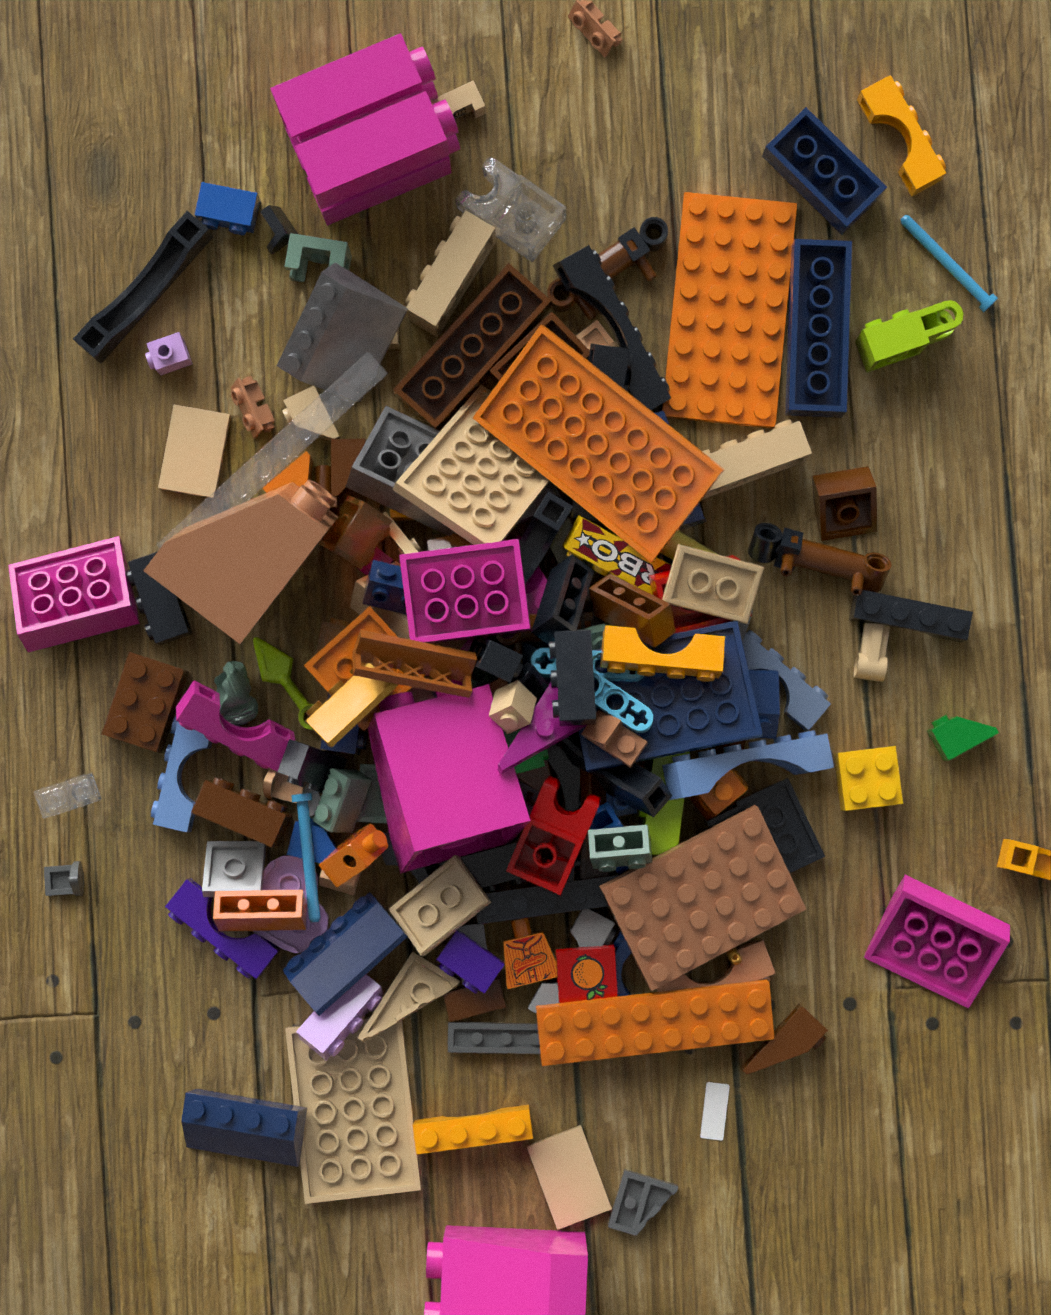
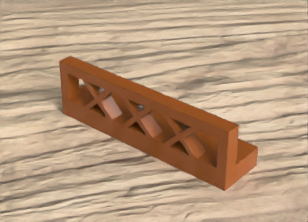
M360 630L352 652L353 675L470 698L472 693L471 674L475 667L477 656L475 652ZM361 662L370 663L375 668L361 666ZM392 668L400 669L404 674L396 673ZM420 674L429 675L433 680L426 679ZM450 679L461 681L463 683V686L453 684L450 681Z

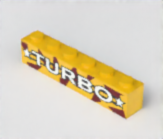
M580 515L577 516L562 544L568 550L566 556L569 557L573 554L581 561L585 559L593 563L592 569L601 575L607 576L610 572L651 595L653 594L648 575L668 571L672 567L671 564L658 557L654 562H650L619 536Z

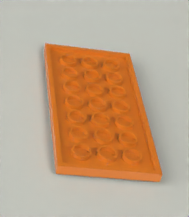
M684 192L665 380L670 388L668 393L671 399L662 404V411L665 412L667 418L775 428L790 283L791 246L794 241L797 203Z
M544 325L539 326L473 416L476 422L650 562L655 561L725 470Z

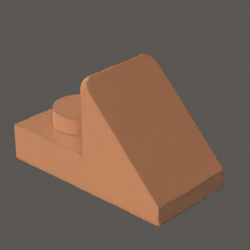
M600 710L596 712V724L587 725L581 734L630 768L648 744L646 740L623 726L620 719Z

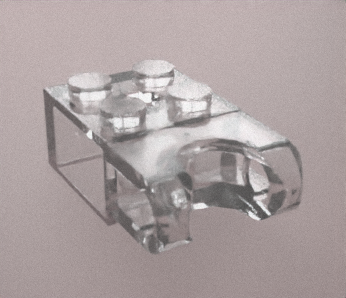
M492 157L487 158L482 165L484 178L494 186L492 191L482 196L475 195L467 190L462 191L455 199L456 206L462 213L466 210L495 227L498 239L533 263L565 222L566 206L522 175L514 173Z

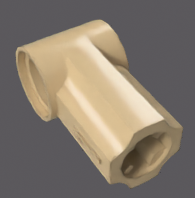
M864 623L860 653H857L854 665V678L876 682L884 681L888 661L885 655L889 626Z

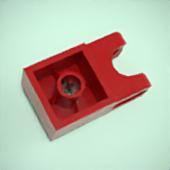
M549 776L542 785L529 816L530 821L523 829L506 872L561 895L597 813L601 798L591 794L587 796L580 809L566 811L559 806L557 801L560 782L558 779ZM540 848H549L553 856L550 855L548 859L544 858V852Z

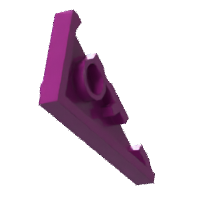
M551 683L534 708L531 724L521 728L499 762L498 771L500 774L587 726H560L559 718H553L552 700H558V688H552Z

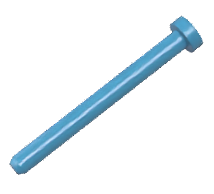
M904 215L901 218V224L981 303L979 309L983 313L995 303L998 297L994 293L989 296L909 215Z
M312 793L291 795L292 802H297L308 915L311 923L319 922L321 917L308 801L312 800Z

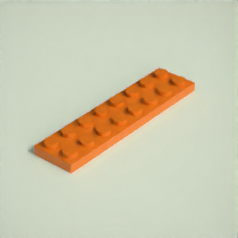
M767 979L536 1006L542 1066L774 1039L770 983Z

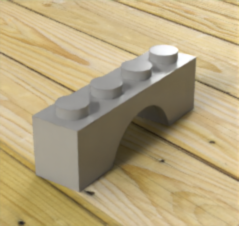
M592 909L581 910L570 932L577 940L579 947L603 946L604 943L609 945L617 930L613 928L614 921ZM542 981L528 1009L536 1013V1006L559 1003L557 981Z

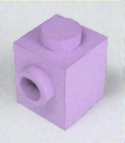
M180 332L147 343L149 352L145 353L149 367L150 369L155 368L160 375L192 365L185 340Z

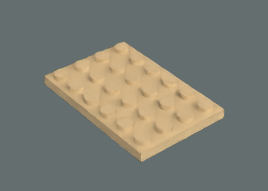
M483 385L479 386L393 487L395 492L473 545L503 541L550 483V480L473 419V416L491 393Z
M370 1017L363 1018L364 1022L359 1030L354 1034L350 1033L343 1041L344 1046L341 1051L334 1057L331 1055L327 1061L300 1040L296 1031L301 1026L285 1028L293 1102L296 1106L307 1107L300 1156L305 1204L421 1190L418 1154L416 1155L413 1133L414 1118L402 1020L367 1042L362 1043L357 1040V1037Z

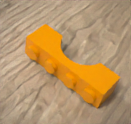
M889 75L861 90L857 101L870 124L882 123L890 125L897 129L904 137L907 145V158L898 174L912 197L940 182L946 174V165L943 158L939 154L936 155L932 149V140L926 130L922 131L917 122L918 115L911 105H907L901 84L898 81L894 82L892 76Z
M605 625L600 667L607 668V671L611 673H624L625 670L637 671L638 675L653 676L656 672L667 673V677L682 679L685 678V675L697 676L699 681H714L723 672L725 636L695 634L692 641L683 650L673 654H660L650 650L641 642L636 628Z
M1003 839L997 867L1051 880V850L1015 840Z
M529 1105L500 1108L478 1115L463 1117L440 1116L418 1119L413 1122L416 1155L533 1139Z

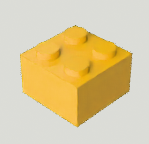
M896 746L833 753L841 811L903 804Z

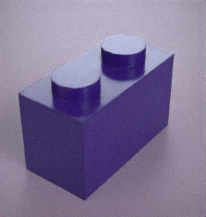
M458 929L436 959L441 963L439 968L451 977L455 973L464 979L462 984L475 994L479 990L485 993L505 965L504 961Z

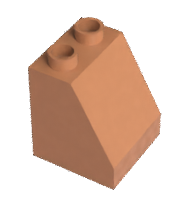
M310 479L301 487L291 482L185 527L162 545L144 569V572L241 644L338 519V516L330 511L336 499L326 489Z

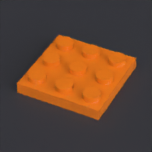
M370 606L304 665L327 692L338 681L341 680L345 684L353 676L349 671L353 668L352 652L360 630L398 637ZM392 668L396 673L404 674L400 669ZM398 684L386 697L407 692L412 687ZM379 706L374 707L357 723L363 731L369 727L374 713L380 712Z

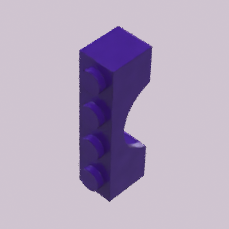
M192 878L186 879L165 906L170 911L169 917L180 925L185 922L193 929L191 934L203 943L206 940L215 946L213 951L226 961L230 958L237 963L236 969L248 979L252 976L256 979L260 977L281 949L260 936L257 932L248 937L234 938L219 931L211 915L213 897H203L202 886Z

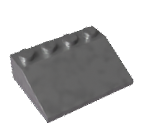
M335 262L322 271L277 366L304 383L360 402L400 327L408 308Z
M385 406L351 468L345 487L447 536L453 532V530L393 490L397 480L440 431Z

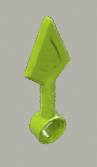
M258 637L253 638L262 681L281 684L300 710L298 714L300 724L308 730H313L305 723L304 715L314 704L308 703L290 678L293 658Z

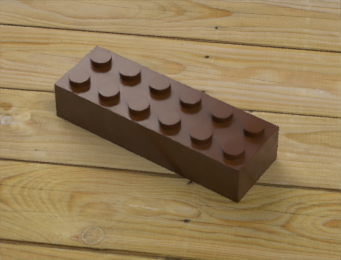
M508 263L393 389L395 397L424 423L440 431L490 376L489 370L510 352L551 309V300Z

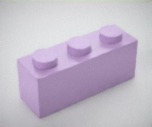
M364 975L320 1016L314 1011L296 1031L300 1040L326 1061L331 1055L333 1057L336 1056L343 1048L345 1038L350 1033H356L364 1022V1016L369 1011L373 1012L379 1005L383 995L381 986L368 975Z

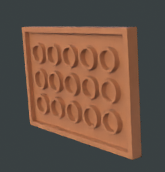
M756 805L652 858V863L646 864V867L631 869L599 886L651 991L806 910L764 818Z

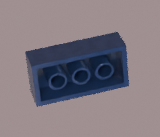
M807 107L765 146L762 155L841 235L882 197L887 188Z

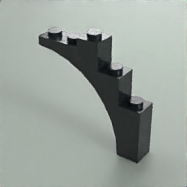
M528 662L523 665L516 679L512 678L511 682L507 683L510 684L519 680L537 698L535 706L549 686L536 667ZM579 731L556 743V745L562 748L574 766L586 771ZM636 763L631 768L627 765L588 772L596 776L608 795L652 817H655L672 797L661 777Z

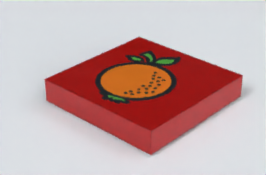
M614 945L555 949L559 1003L618 997Z

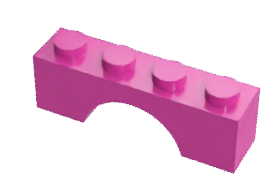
M195 680L176 706V720L182 727L187 730L194 729L204 734L213 743L220 742L228 746L236 755H245L253 759L257 765L264 769L271 768L278 772L289 739L295 741L293 731L270 719L258 726L249 728L238 727L229 723L220 712L219 693Z

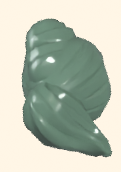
M238 661L227 662L223 667V673L214 679L217 686L216 692L220 695V712L229 723L240 726L257 716L258 703L255 698L249 695L251 685L247 677L245 665Z

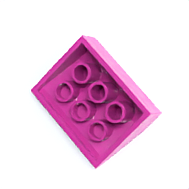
M119 536L8 565L17 635L28 653L140 624L133 587L127 577L126 571L128 567Z
M519 539L399 555L410 640L433 644L531 631Z
M904 875L884 912L864 954V958L969 1009L1010 942V925L908 875Z

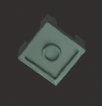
M290 233L284 267L286 270H290L289 278L291 281L304 282L308 261L329 264V266L336 262L350 271L352 255L347 242Z

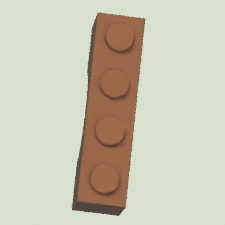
M758 939L736 947L742 957V962L739 965L731 963L729 969L722 977L711 982H698L683 974L658 987L656 990L661 992L766 979L770 981L769 976L776 973L764 941Z

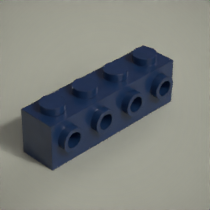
M373 560L366 581L362 604L407 615L401 566Z

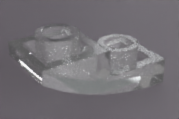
M92 772L33 792L43 819L102 799Z

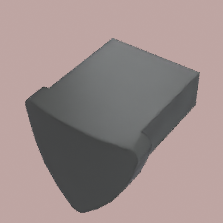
M74 861L72 865L44 867L46 896L64 894L83 896L84 873L81 861Z

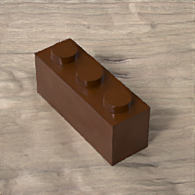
M608 574L589 588L593 611L596 617L613 626L636 628L640 640L655 648L676 632L671 604L612 574Z

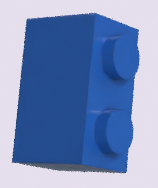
M201 182L195 217L208 229L217 230L218 226L229 228L231 233L245 235L246 232L254 233L261 200L256 192Z

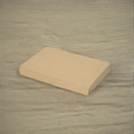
M173 405L158 485L159 489L216 499L231 419L230 414Z
M678 544L662 600L671 605L748 624L764 567Z
M454 855L390 907L389 910L419 954L425 956L490 904L491 901L460 857Z
M581 1125L527 1145L557 1230L612 1209Z

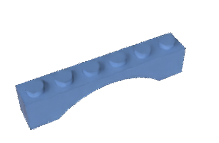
M815 730L798 733L799 739L791 740V735L776 737L774 744L770 745L766 744L765 739L749 742V749L744 750L741 749V744L723 747L724 753L716 755L715 749L698 752L699 758L691 760L690 754L672 757L673 763L662 765L666 786L672 794L670 800L709 793L715 783L729 770L748 761L771 763L786 769L794 775L834 768L828 735L816 736Z

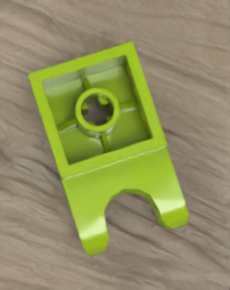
M949 300L909 313L908 309L899 311L892 315L893 319L883 323L881 319H877L865 324L866 328L861 330L855 342L866 373L919 355L929 344L949 337L954 329L963 321L961 306L957 302ZM944 309L951 310L955 314V319L953 320L950 313Z

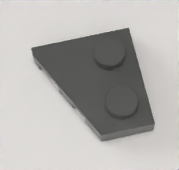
M624 1169L608 1227L636 1236L646 1226L649 1219L658 1213L661 1206L672 1194L674 1195L677 1192L678 1185Z

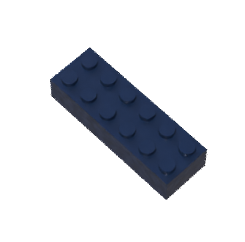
M794 239L792 243L785 416L842 418L847 412L852 241Z

